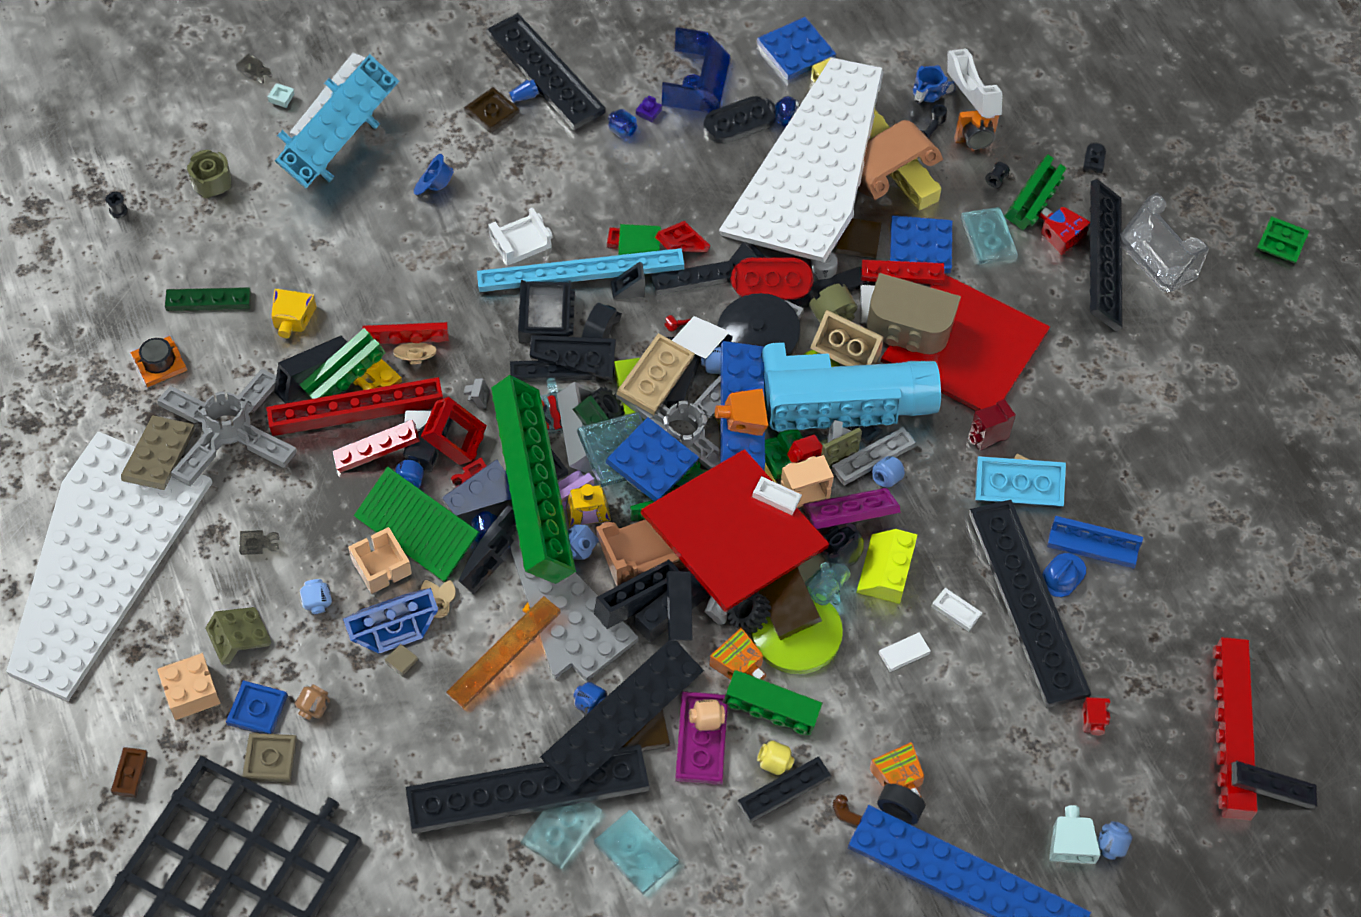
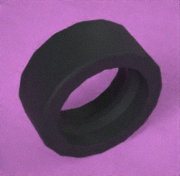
M898 784L885 785L877 801L881 811L910 825L918 823L926 806L924 800L917 793Z

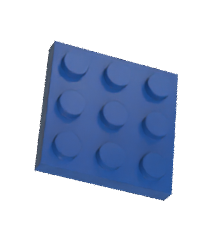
M806 17L757 38L759 47L787 81L812 70L813 65L831 57L836 59L834 50Z
M892 216L890 261L944 263V273L951 274L952 220Z
M647 417L606 459V464L655 502L669 492L698 461L699 457Z

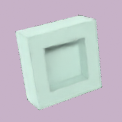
M276 83L267 97L268 102L286 108L295 92L293 88Z

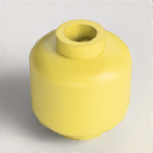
M770 741L762 745L757 761L760 762L761 769L775 775H782L786 770L790 771L794 757H791L790 747L776 741Z

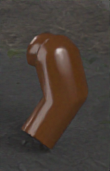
M837 795L833 801V809L837 818L858 827L862 816L849 810L848 798L845 795Z

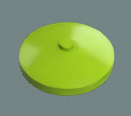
M809 591L822 622L780 641L770 617L766 616L767 624L762 623L763 628L761 630L757 628L758 632H751L753 643L761 651L763 660L768 665L789 674H807L818 671L833 660L841 645L843 627L837 610L823 596Z

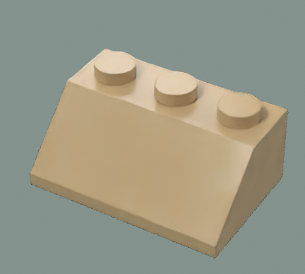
M826 310L810 349L820 354H829L831 359L845 366L877 364L884 337Z

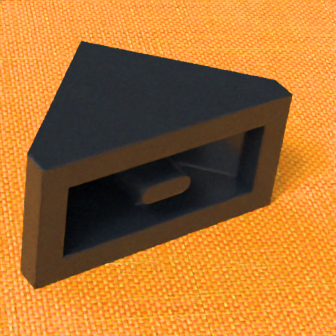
M638 262L611 281L613 299L645 297L643 263Z

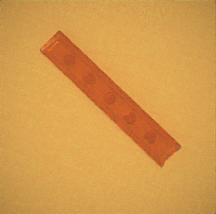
M543 596L446 691L447 695L464 709L561 613L560 609Z

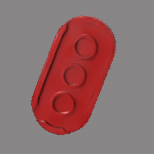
M746 258L735 266L731 274L732 287L742 297L749 294L764 293L777 296L783 300H796L807 295L814 282L812 269L806 262L798 258Z

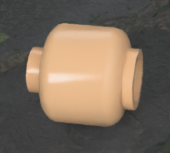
M717 700L696 701L694 708L689 711L690 723H694L699 731L718 730L720 725L725 722L724 706L720 705Z

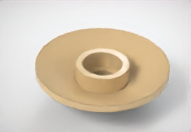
M407 343L394 349L395 357L409 361L410 364H420L422 360L431 358L436 354V348L426 343Z

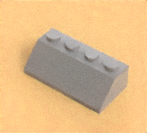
M573 382L557 394L569 467L582 472L613 469L606 464L607 455L572 410L596 390Z

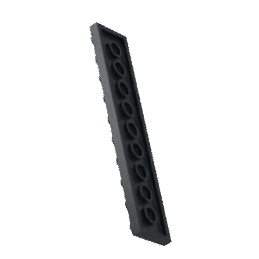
M1012 500L970 509L969 516L1046 708L1090 697L1091 691Z
M641 745L620 748L573 792L565 786L545 762L406 786L405 789L412 834L646 792L650 791Z

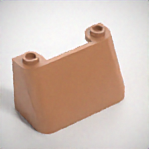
M908 120L900 121L868 140L858 191L877 200L885 195L889 189L887 175L917 157H920L921 161L927 166L939 163L943 160L939 149L914 123Z
M646 519L620 529L614 522H605L596 527L598 539L616 586L668 559L679 571L687 568Z

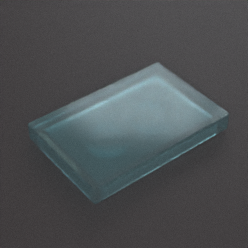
M1000 207L961 214V220L978 265L1017 259L1018 253Z
M590 802L544 810L524 836L521 844L561 869L602 813V810Z
M631 810L626 812L594 840V844L642 895L679 863V860Z

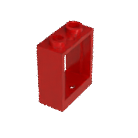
M446 397L435 402L421 437L458 465L473 461L477 456V449L484 438L487 425L453 399ZM448 417L468 431L461 449L442 435Z

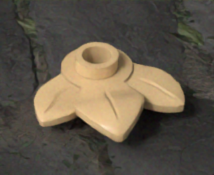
M425 580L421 590L431 588L437 607H442L441 610L437 611L434 618L445 617L450 611L451 601L455 598L454 584L449 580L439 587Z

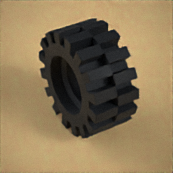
M600 387L590 395L611 423L615 425L624 418V412L622 411L624 407L620 406L621 400H617L616 394L613 395L611 389L608 390L606 387Z
M757 592L729 609L727 613L731 615L728 616V620L738 629L742 628L747 633L758 632L757 628L760 630L763 628L762 623L767 624L768 622L766 616L770 617L771 615L767 611L771 610L770 602L765 596ZM753 605L751 613L745 617L748 608Z

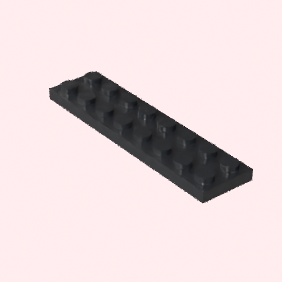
M519 13L486 29L487 35L529 81L534 80L541 95L573 130L606 113V107Z
M1099 179L1091 181L1089 308L1092 315L1117 331L1123 328L1122 198Z
M669 640L545 751L540 758L571 792L575 791L704 670L676 640Z

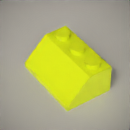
M898 529L872 534L856 593L900 604L918 534Z

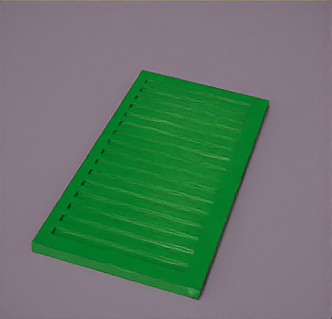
M388 466L354 514L357 519L376 533L389 527L404 553L444 582L447 581L480 533Z

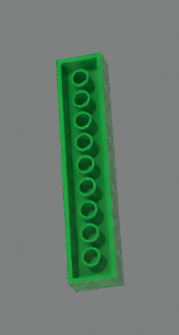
M508 375L491 387L509 482V491L515 514L516 529L520 541L519 545L522 552L523 567L525 572L557 584L575 573L576 570L540 391Z

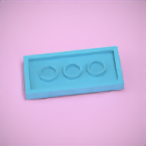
M978 456L975 501L1002 502L1012 500L1014 504L1063 507L1066 463Z

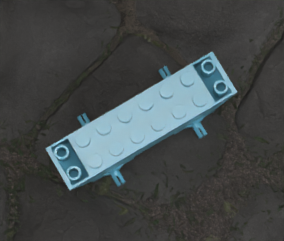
M370 54L344 83L337 85L329 77L324 84L333 91L331 97L298 135L292 138L283 130L277 135L286 145L275 162L305 189L319 175H322L330 182L335 176L326 169L327 164L363 123L367 122L374 130L380 125L371 115L399 83V80Z

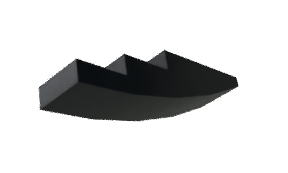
M509 505L480 540L458 580L472 594L501 565L503 560L500 556L514 542L511 536L517 530L513 508Z

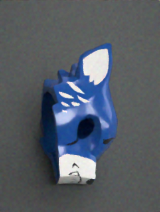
M920 66L913 88L914 102H935L943 95L954 92L956 90L954 81L948 82L949 78L945 76L941 66Z

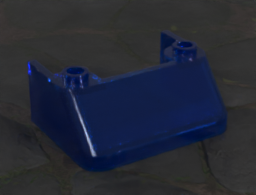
M676 27L675 51L703 55L705 57L700 75H687L683 79L682 85L662 83V106L707 113L720 108L730 66V54L710 33Z

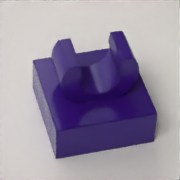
M649 95L637 107L636 115L653 122L662 111V104L657 103L656 98Z

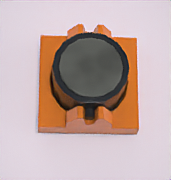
M977 110L960 112L954 137L955 142H966L967 146L973 151L975 149L982 150L990 146L995 140L999 115H995L993 118H985Z
M170 336L163 339H148L143 342L139 349L130 352L147 388L187 371L180 352Z

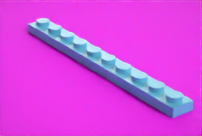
M682 248L480 270L477 271L479 292L520 288L521 280L527 282H576L618 277L638 262L643 263L644 274L684 270Z

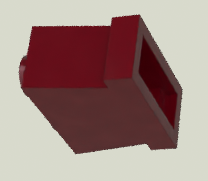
M1005 399L998 401L996 405L974 413L969 439L973 445L977 446L979 451L1010 437L1016 414Z

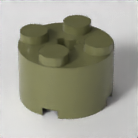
M202 150L190 158L191 161L189 165L187 164V171L191 185L203 198L219 195L231 188L232 177L227 158L221 152L215 153L211 150Z
M834 284L825 288L819 293L820 297L817 300L813 298L809 304L820 324L826 310L853 321L855 319L854 313L858 309L857 303L845 284H843V287L840 284Z

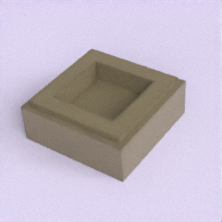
M402 644L385 659V663L401 676L418 661V657Z

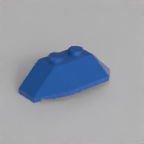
M427 588L364 608L343 618L350 641L380 654L394 649L400 644L405 645L422 639L436 615L438 607L431 588Z

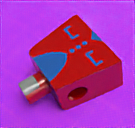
M1061 207L1055 213L1048 208H1044L1039 214V218L1044 221L1041 231L1042 235L1061 255L1084 238L1090 227L1089 220L1066 207Z

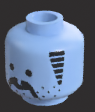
M322 579L306 581L305 585L300 589L302 607L305 610L311 611L312 614L325 612V608L329 607L332 603L329 585L324 583Z

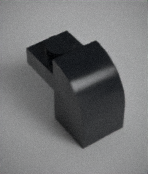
M598 302L587 318L581 337L609 338L612 325L620 321L622 313L612 306Z

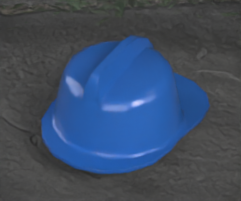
M438 154L431 161L428 169L414 188L415 195H420L427 189L437 191L447 186L454 170L444 162L443 154Z
M1063 553L1057 555L1049 563L1042 575L1050 594L1054 597H1064L1075 590L1086 575V566L1081 558L1071 553Z

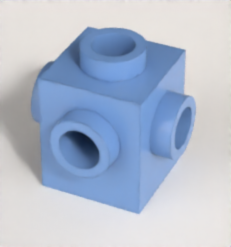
M573 525L572 528L568 529L573 559L584 560L592 554V549L599 542V539L587 525Z

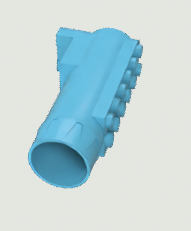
M771 343L762 350L766 414L770 427L776 431L826 429L831 427L834 420L843 422V428L849 426L897 424L899 415L935 414L940 410L941 382L938 365L935 361H907L890 364L831 367L829 354L786 356L784 343Z

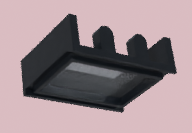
M521 280L518 321L519 343H531V335L573 336L574 323H570V318H574V306H571V301H575V289H571V281L527 282Z

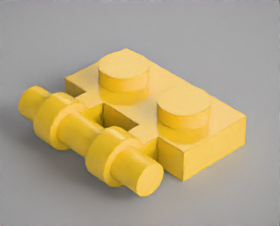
M381 359L368 368L366 373L358 377L353 383L359 385L363 390L400 384L402 383V377ZM369 378L373 383H368L366 379Z

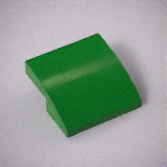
M1271 216L1257 249L1296 264L1309 230Z
M620 224L618 255L660 251V242L655 237L657 232L661 231V226Z
M798 429L782 431L775 438L765 439V463L775 480L781 479L782 468L792 463L787 453L794 441L803 438Z

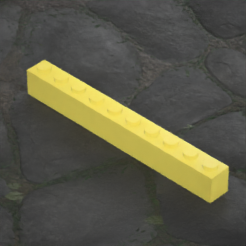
M831 58L812 66L811 80L814 83ZM875 109L871 135L868 140L890 128L885 122L884 117L879 115ZM917 158L889 174L919 211L939 202L941 187L930 176L928 170L919 163Z

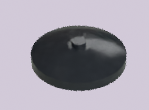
M755 293L736 299L725 308L717 324L718 327L730 331L719 343V347H721L723 341L763 347L771 343H784L786 356H792L798 347L801 336L800 321L793 307L785 300L771 294Z

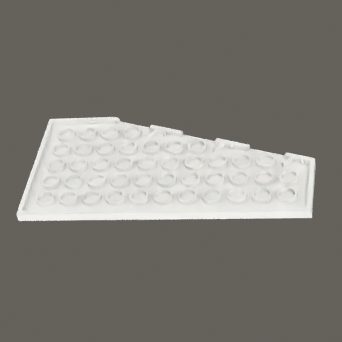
M835 58L829 60L719 229L721 236L825 263L854 216L853 209L858 187H860L864 168V156L868 138L871 135L875 116V104L883 78L882 68Z
M99 431L62 481L6 671L9 676L67 702L213 483L210 477L202 474L191 486L171 476L165 490L121 481V474L135 446Z

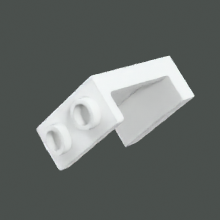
M533 207L529 209V216L499 228L496 222L488 224L489 237L507 266L551 248V239L553 238L551 230L544 226L540 213H536Z

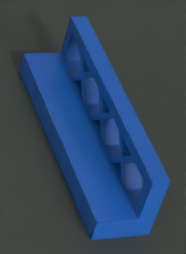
M1055 516L1050 529L1047 547L1135 568L1143 537Z

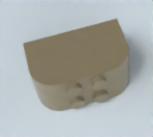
M879 273L871 296L867 329L883 336V342L890 346H899L911 352L923 354L938 353L948 343L961 296Z

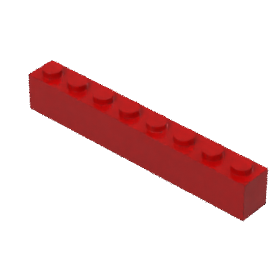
M437 377L266 407L271 434L272 436L404 414L405 411L432 409L436 401L443 399L440 379Z
M1221 637L1218 644L1213 647V659H1216L1213 676L1217 680L1214 699L1218 701L1215 720L1219 722L1216 742L1220 743V751L1217 753V764L1221 767V772L1218 774V786L1221 787L1222 795L1219 796V809H1222L1223 818L1251 821L1257 813V793L1232 785L1233 762L1240 761L1255 766L1249 640Z

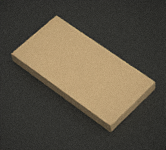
M658 333L619 387L617 395L655 415L694 358L695 353Z

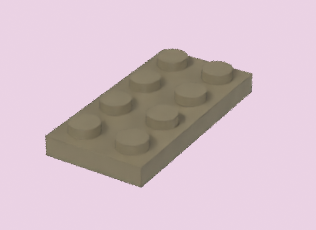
M152 415L121 474V481L165 490L172 476L171 471L178 465L195 431L194 424Z

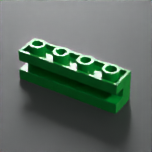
M1049 154L1038 164L1004 215L1006 219L1021 230H1024L1028 225L1031 227L1039 218L1036 214L1038 212L1041 213L1048 204L1045 202L1046 199L1050 200L1056 192V189H1054L1055 185L1059 186L1065 178L1063 173L1067 168L1061 163L1057 168L1051 165L1054 158Z
M363 328L305 379L300 386L312 399L338 395L346 391L350 384L358 377L363 376L366 370L374 363L379 362L386 352L373 339L370 333Z
M734 670L723 703L727 704L731 709H741L749 712L755 718H765L776 726H786L800 735H811L822 706L820 701Z

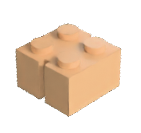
M824 455L819 457L813 456L799 463H790L782 468L780 485L802 495L797 505L798 509L802 508L804 503L830 499L834 476Z
M389 527L371 535L374 549L372 552L367 538L348 547L351 560L371 594L389 586L390 580L395 583L412 574L410 561Z
M203 653L157 669L175 720L221 704Z

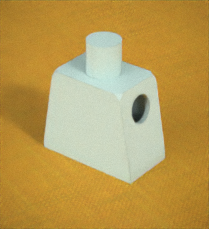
M1066 806L1065 817H1058L1054 824L1049 860L1095 864L1100 856V850L1093 821L1090 818H1080L1078 806Z

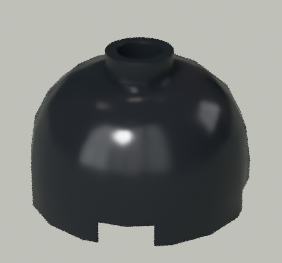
M846 523L847 527L841 529L836 526L825 534L824 538L829 543V546L820 554L829 564L836 567H847L854 565L859 560L864 550V540L854 524Z

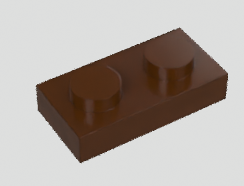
M123 747L111 788L112 795L137 797L148 757L147 750Z

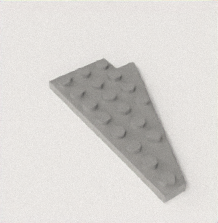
M516 530L512 534L511 538L514 542L509 546L553 678H558L572 667L588 682L636 644L639 637L623 621L609 629L605 628L594 615L596 597L598 595L576 573L554 584L525 572L518 531Z

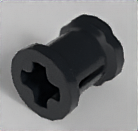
M996 162L992 172L988 173L985 177L987 184L993 188H999L1004 177L1010 174V168L1003 162Z
M117 191L111 192L106 196L105 202L110 207V215L113 218L124 217L128 212L127 206L123 203L124 196Z

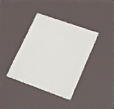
M693 316L672 341L706 359L730 331Z

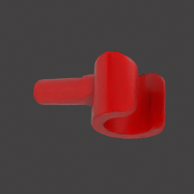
M673 315L665 318L667 323H664L669 331L674 332L679 326L686 325L691 319L677 321Z

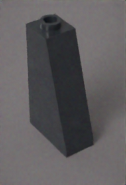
M340 335L278 362L274 392L285 404L292 403L306 394L300 384L348 342Z
M666 337L670 340L674 339V337ZM694 355L684 373L662 404L668 409L676 403V408H678L679 401L688 400L701 356Z

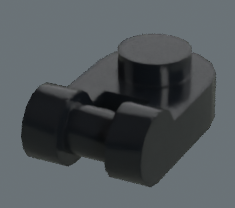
M1091 143L1087 146L1082 170H1094L1096 173L1102 174L1106 149L1102 144Z

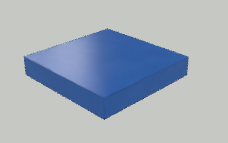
M243 680L227 717V725L259 734H273L288 693Z

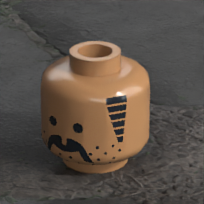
M314 684L311 687L305 686L295 701L296 708L300 710L298 715L309 721L312 717L316 719L321 718L330 703V699L327 696L328 692Z

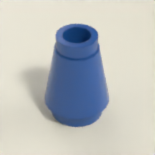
M533 79L530 81L526 80L509 92L513 103L536 98L535 95L539 94Z

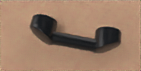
M935 105L932 108V122L926 131L921 130L929 140L938 125L943 124L947 119V108L944 105Z

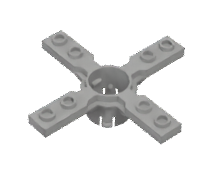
M261 369L238 396L227 392L228 399H226L224 391L217 392V401L214 400V395H212L206 402H202L169 386L157 400L158 406L193 423H202V430L204 432L198 442L171 471L172 478L191 486L217 456L216 451L222 444H232L235 442L246 445L249 451L285 468L296 455V447L250 425V418L248 416L250 412H255L275 389L276 375ZM222 416H235L233 418L234 426H231V420L221 421L223 428H220L219 421H215Z
M721 376L693 404L690 403L688 408L687 401H679L678 408H676V403L670 409L661 404L655 415L618 396L616 392V397L642 418L646 419L649 417L699 457V463L708 470L720 464L721 450L705 438L704 425L714 416L716 405H721ZM675 420H684L691 423L696 431L693 433V437L692 434L683 435L680 440L681 434L675 432L669 426V423Z

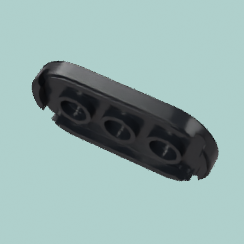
M751 96L709 112L704 120L703 130L705 135L712 141L718 143L732 142L771 127L777 118V108L770 99L766 98L765 100L761 96Z

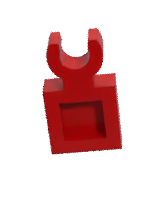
M479 458L462 468L463 474H455L451 477L452 483L454 484L458 481L463 483L486 467L485 462L482 458Z

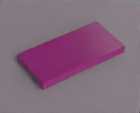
M887 488L803 504L804 513L816 529L901 513L900 505Z
M682 691L675 781L723 784L728 707L727 704L723 703L724 694ZM717 700L720 705L724 706L725 722L720 725L718 730L699 731L694 723H690L689 711L694 708L696 701Z

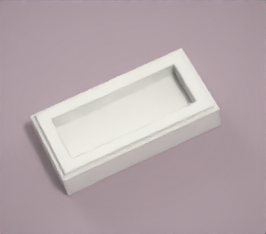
M762 476L752 494L753 498L790 515H793L802 496Z
M944 588L931 606L968 632L982 616L981 611L947 588Z
M920 633L879 650V655L889 672L930 654V649Z

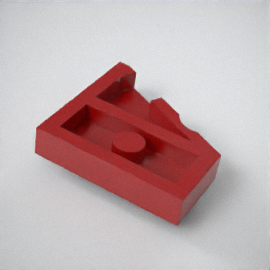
M685 221L658 231L655 237L667 250L682 248V251L708 252L711 246Z

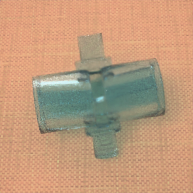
M828 562L822 563L820 565L821 570L807 585V589L812 599L819 605H827L830 601H832L833 605H838L841 603L840 589L850 578V570L843 563H835L831 567Z

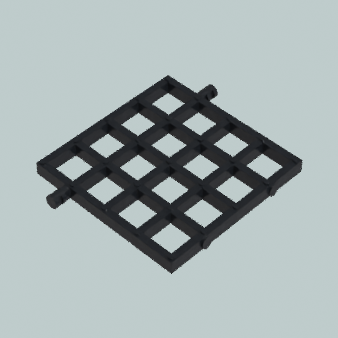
M201 755L180 787L174 790L171 800L124 869L117 873L115 882L93 912L92 917H112L109 913L128 885L155 899L143 917H159L166 906L188 917H213L212 915L231 887L258 900L249 917H264L270 907L288 917H316L360 847L362 840L360 836L328 821L335 814L334 811L340 806L333 798L327 797L325 805L321 806L320 812L317 815ZM205 772L232 784L214 812L188 799ZM243 791L269 803L268 808L252 832L225 818ZM180 809L206 821V824L188 850L162 837ZM281 810L308 824L291 851L263 838ZM218 828L245 842L227 870L200 857ZM319 830L346 843V846L329 872L301 858ZM155 846L181 860L162 889L136 876V873ZM256 848L283 861V864L266 890L238 877ZM193 866L220 880L201 910L174 896ZM294 868L322 882L305 911L277 897Z

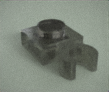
M250 53L236 64L239 72L250 79L256 76L260 83L265 82L263 75L272 76L271 70L268 67H264V63Z
M263 530L240 531V555L263 554L264 548H268L270 551H278V543L271 542L273 540H280L279 533L271 532L264 536Z

